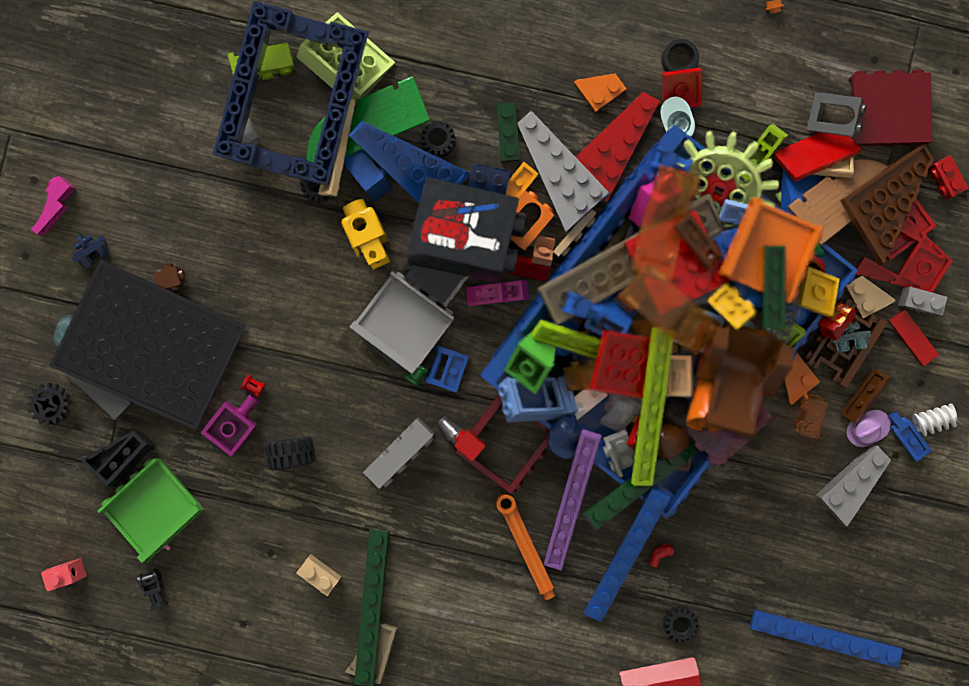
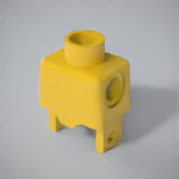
M364 199L353 201L344 206L343 211L346 217L342 220V226L357 257H360V254L363 253L368 265H371L373 270L390 263L383 243L389 241L375 210L372 207H367ZM361 224H367L363 231H358V227Z

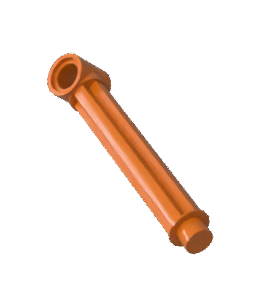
M501 493L496 501L497 508L509 526L539 590V594H543L545 600L551 599L555 596L553 591L555 586H553L517 510L515 498L510 493ZM503 499L511 501V505L508 508L501 506Z

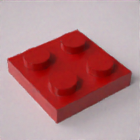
M701 68L663 72V103L671 97H680L688 103L690 108L702 106Z

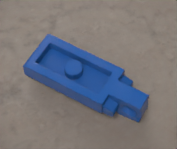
M892 412L887 416L893 424L891 426L892 432L914 462H918L932 451L910 420H907L906 417L901 418L897 412Z

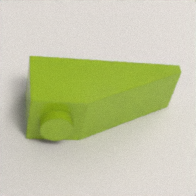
M774 124L768 126L756 142L758 144L756 152L750 159L755 165L771 159L773 153L779 149L788 137V134ZM747 174L741 175V177L746 181H749L751 179L750 176Z

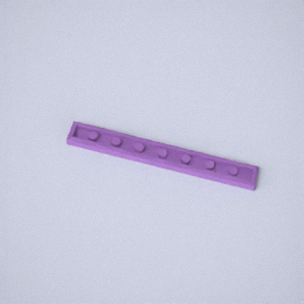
M582 429L544 566L562 571L601 439L600 434Z

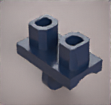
M82 234L78 235L77 239L79 242L74 244V247L77 250L81 247L83 248L73 254L72 260L75 263L79 262L84 268L89 267L94 263V260L89 255L93 251H95L100 259L109 254V250L105 245L106 239L101 236L89 244L93 240L91 235L84 237Z

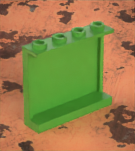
M151 458L143 465L144 468L140 472L137 471L129 477L130 481L126 485L123 484L115 490L116 494L112 498L105 499L101 503L102 507L98 510L99 513H104L139 553L137 558L141 563L149 562L205 510L161 458Z

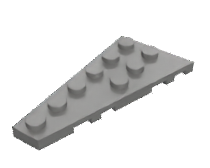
M530 111L517 125L567 233L609 195V192L544 123Z

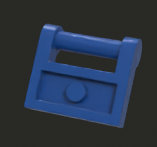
M436 345V354L429 374L425 377L424 381L457 393L469 356ZM443 354L449 355L441 380L435 379Z

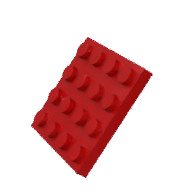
M694 210L690 212V214L694 217V219L698 222L702 229L707 233L697 211ZM683 216L623 243L659 316L732 282L730 278L719 274L723 264L721 259L716 260L713 266L706 270L700 264V260L673 229V226Z

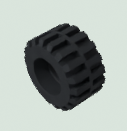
M310 436L275 441L264 446L269 470L295 468L312 464L316 461L313 439Z

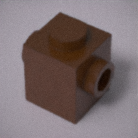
M168 264L162 266V270L153 272L156 285L169 291H179V287L185 285V273L178 266Z

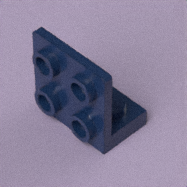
M473 163L468 187L506 195L510 170Z

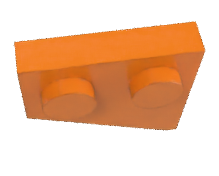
M616 73L574 81V85L594 112L600 110L626 90V87Z
M798 353L793 359L791 370L784 379V386L788 395L787 400L790 405L820 383Z

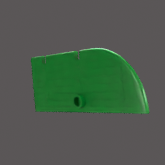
M413 76L398 82L399 89L394 90L393 85L358 99L357 103L359 106L354 108L350 133L362 121L393 136L429 122L430 118ZM325 117L317 124L308 142L307 160L315 163L314 157ZM349 135L344 158L363 150Z

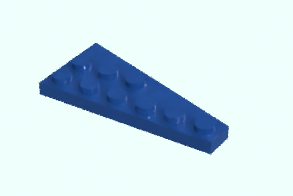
M364 121L349 134L419 204L426 177L461 185L470 175V172Z

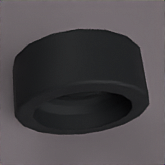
M682 38L675 39L667 44L661 56L662 67L666 72L692 69L699 62L698 48L693 42ZM676 47H684L691 54V62L684 69H676L670 64L669 54Z

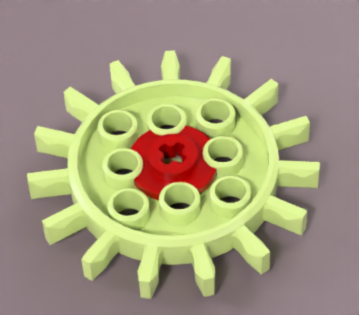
M707 132V149L698 152L689 140L684 144L693 163L688 176L685 177L683 174L682 189L684 190L681 195V208L690 204L688 200L690 197L699 199L706 194H710L714 204L718 207L717 211L720 215L726 199L749 204L751 198L757 197L762 199V190L778 189V181H762L760 172L772 167V160L768 159L755 165L750 159L758 146L755 141L749 145L744 153L733 149L736 143V133L734 132L728 138L727 147H715L712 132ZM709 161L712 163V167L704 168L701 163ZM727 167L731 170V173L724 175L721 173V169ZM747 174L751 179L749 181H742L740 176ZM702 179L705 181L706 184L704 186H698L696 185L695 180ZM740 192L743 194V198L736 199L733 197V193ZM762 199L763 203L775 207V203ZM722 221L725 229L739 227L738 224Z

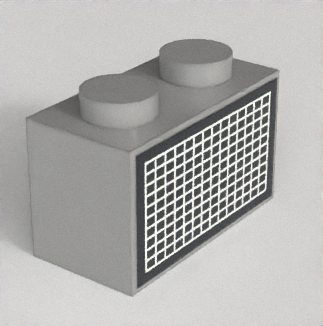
M906 287L902 288L898 306L932 316H943L948 297Z

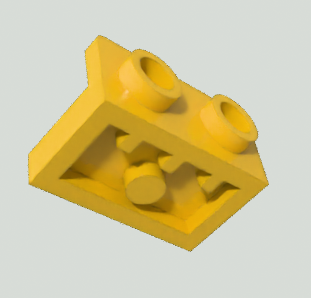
M725 284L708 300V303L738 330L750 318L753 319L755 317V307L748 300L744 302L739 297L740 293L733 286L730 288Z

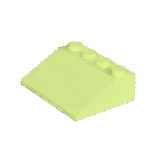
M338 12L325 22L330 24V21L354 27ZM368 38L351 98L355 100L354 107L358 105L357 100L367 96L395 64L389 56ZM305 40L301 43L296 57L333 88L343 49Z

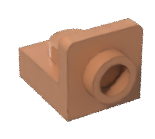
M537 235L532 263L551 266L555 245L554 238Z

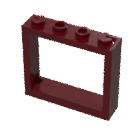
M499 393L471 431L476 436L479 435L502 404ZM533 421L546 430L548 434L510 485L476 459L471 461L458 449L455 453L512 494L513 491L517 492L522 486L523 482L521 480L525 475L529 476L535 468L532 465L535 461H540L545 455L544 449L549 444L550 429L540 421Z

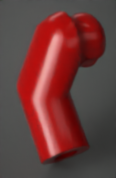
M668 544L654 548L649 565L657 568L661 558L670 557L674 554V548Z

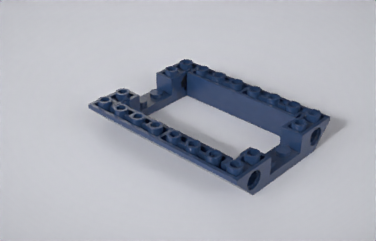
M253 0L213 155L273 173L328 186L369 31L332 21L328 24L294 15L291 10ZM271 30L343 49L314 157L315 163L304 158L292 157L262 149L256 145L242 143Z

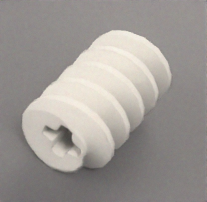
M950 403L948 406L944 405L941 408H934L933 411L927 410L926 413L914 414L912 420L917 431L921 432L923 436H927V430L931 434H934V428L941 432L942 425L946 430L949 429V423L955 428L957 426V412L953 404Z

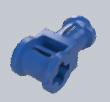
M656 146L657 152L653 162H650L651 166L659 169L667 168L671 172L675 170L683 173L685 177L688 176L693 163L692 159H683L678 157V154L673 153V151Z
M568 291L566 305L561 311L578 317H589L599 323L604 315L605 306L595 305L591 303V300Z

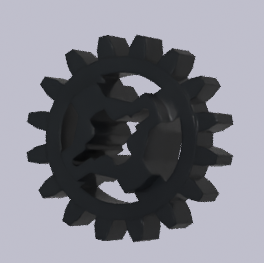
M46 383V387L44 384H40L39 389H32L34 395H28L31 402L26 403V405L32 408L28 413H34L32 419L39 418V423L42 424L46 421V425H51L52 421L56 424L59 423V419H65L66 417L63 413H69L70 410L66 406L71 405L70 402L66 401L70 396L63 394L66 389L58 390L59 385L55 384L52 387V383ZM49 391L45 397L40 396L42 393ZM53 411L58 412L54 416L49 417V415H51Z

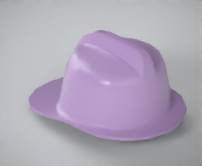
M872 410L865 414L858 425L852 422L849 423L846 432L847 437L855 446L866 447L883 439L890 431L891 423L886 413L881 410Z

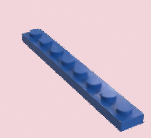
M652 486L585 608L584 615L602 622L667 505L670 494Z
M754 609L749 627L752 630L896 668L899 667L903 649L900 647Z

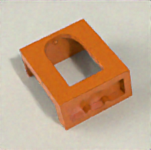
M526 190L519 197L517 212H520L526 204L533 203L541 210V216L523 238L511 235L510 240L523 251L528 248L554 217L552 213L554 210L546 203L542 205L538 201L539 197L532 191L528 193Z

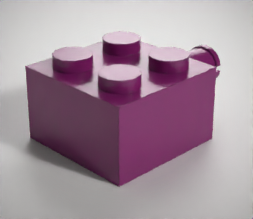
M249 394L240 408L229 401L224 402L202 430L201 434L231 457L236 455L259 425L249 416V413L259 401Z

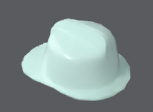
M680 97L667 99L663 103L660 112L666 132L670 126L675 124L691 137L695 130V121L688 103Z

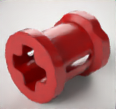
M249 374L243 381L240 389H245L254 394L255 398H258L266 384L256 381Z

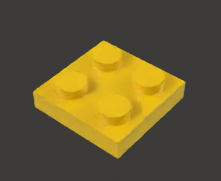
M806 267L807 273L800 285L797 306L826 317H832L840 279L811 267Z

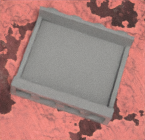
M391 272V276L356 322L354 321L351 324L350 328L413 375L454 321L453 312L445 306L443 309L437 305L438 301L432 296L428 295L426 297L421 293L422 289L413 283L412 286L406 282L407 278L401 273L397 272L395 274Z

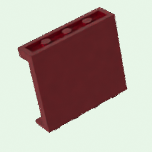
M896 70L893 73L875 71L874 74H867V71H857L848 78V81H852V97L862 98L867 105L866 114L862 116L860 122L862 123L861 134L857 135V140H854L858 146L921 145L923 143L926 145L932 142L931 73H924V70H914L912 73H905V70Z

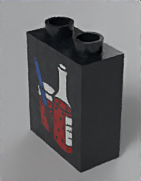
M426 177L408 247V263L500 284L503 271L512 274L514 272L518 250L510 249L508 246L511 235L522 237L527 214L517 212L519 198Z

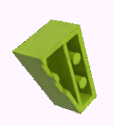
M288 43L267 46L259 79L270 80L273 78V75L280 73L281 75H288L292 73V70L296 69ZM229 53L228 58L234 75L238 56H234V53Z

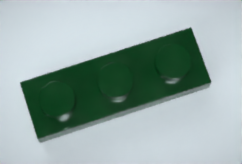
M515 102L496 104L501 162L520 161Z

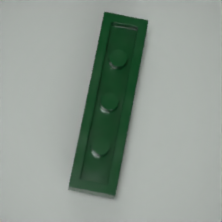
M763 246L762 328H785L786 246Z

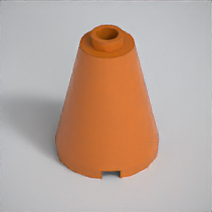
M698 378L686 419L687 426L691 429L702 431L703 427L709 428V431L721 430L706 425L711 381Z

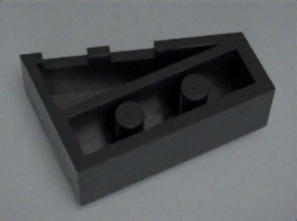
M131 431L113 441L112 444L97 450L88 457H84L81 461L106 487H116L155 444L142 431Z

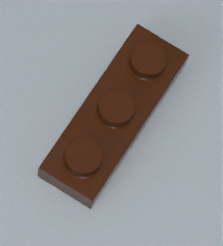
M874 368L840 412V415L858 425L892 379Z

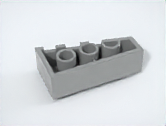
M418 417L363 473L379 489L382 486L386 488L393 481L391 477L396 472L400 474L407 467L405 463L409 459L413 461L421 453L419 449L423 445L427 447L434 440L432 437L434 432Z
M871 444L815 496L841 524L848 526L891 459L879 446Z

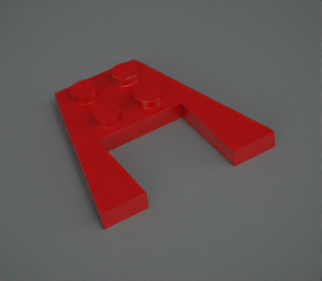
M905 216L904 225L900 232L913 238L917 243L899 272L895 274L863 256L856 267L858 271L855 274L933 293L953 260L931 241L912 220Z

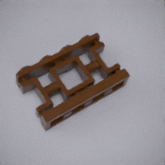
M844 298L837 302V304L843 303L854 309L857 306L849 298ZM855 314L853 321L844 331L854 338L846 354L832 345L834 340L819 332L814 339L815 344L813 348H809L805 353L804 362L813 369H817L820 363L834 370L830 380L840 387L847 388L888 322L877 318L874 314L869 315L866 321ZM859 324L869 328L864 338L855 333ZM823 346L832 351L828 360L817 356ZM839 356L849 360L844 370L834 365Z

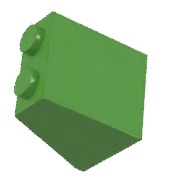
M531 332L518 343L504 371L536 394L553 366L556 346L532 339Z

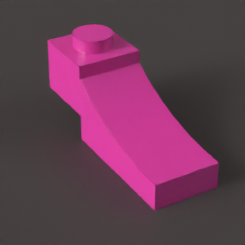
M57 176L48 183L46 205L40 218L31 229L37 235L44 236L69 208L63 202L76 188L65 178Z
M527 280L466 287L468 306L529 300Z

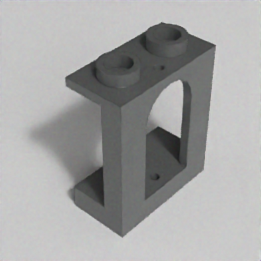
M815 92L807 131L810 135L823 133L851 137L853 140H857V135H860L862 131V123L860 122L862 116L866 114L867 105L860 97ZM825 104L847 106L852 108L855 113L854 119L846 125L821 122Z

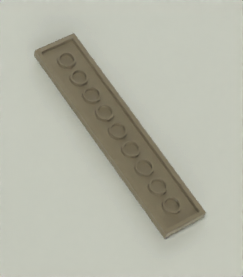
M710 194L704 195L538 288L554 323L558 325L574 316L561 311L566 305L568 291L591 300V303L596 304L640 279L623 244L625 241L694 210L697 211L710 238L725 231V226L722 220L719 219V213Z

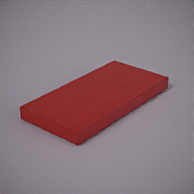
M817 133L774 152L773 158L796 182L860 154L861 148L851 137Z

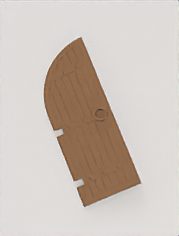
M854 160L853 178L833 177L835 180H832L827 176L802 195V198L806 201L805 203L798 198L787 206V209L797 218L816 226H824L821 231L823 232V237L818 243L820 246L852 221L840 200L888 166L874 160Z

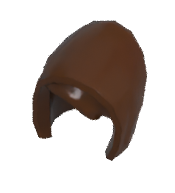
M675 420L661 423L657 455L661 459H670L689 446V437L686 429Z

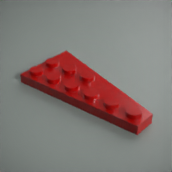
M644 92L576 156L582 165L609 192V195L602 200L605 203L610 198L660 100Z

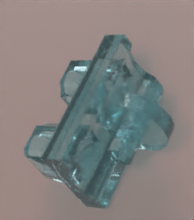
M851 322L844 331L847 334H842L837 342L832 339L831 342H835L838 352L850 351L849 340L855 341L856 349L868 348V337H872L871 331L854 333V330L860 329L859 323L853 324Z

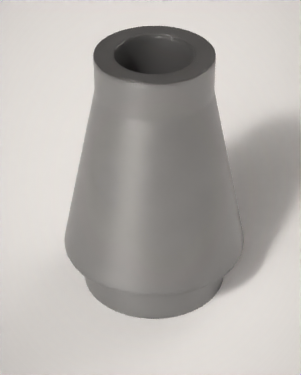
M446 416L437 422L448 442L454 445L456 435L463 429L447 419Z

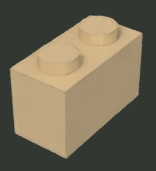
M312 554L309 555L296 573L326 596L329 595L341 578L339 574Z

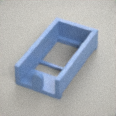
M568 375L560 378H545L540 388L543 390L547 408L522 409L517 389H524L526 387L514 378L507 377L498 386L507 422L559 420L563 416H571L578 412ZM553 387L558 403L557 408H551L552 403L549 401L546 388Z

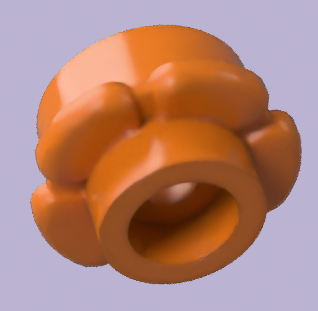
M782 0L766 2L767 8L765 10H769L770 14L780 12L784 4H782Z

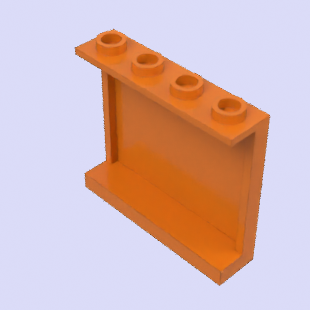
M751 198L719 274L763 293V246H786L785 303H791L798 295L799 289L797 287L799 282H802L806 276L807 270L805 268L808 262L810 263L814 258L815 251L813 250L816 243L818 244L823 237V232L821 231L824 226H816L763 203V200L760 198Z

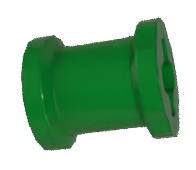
M420 365L413 375L408 373L404 377L418 386L419 380L428 370Z

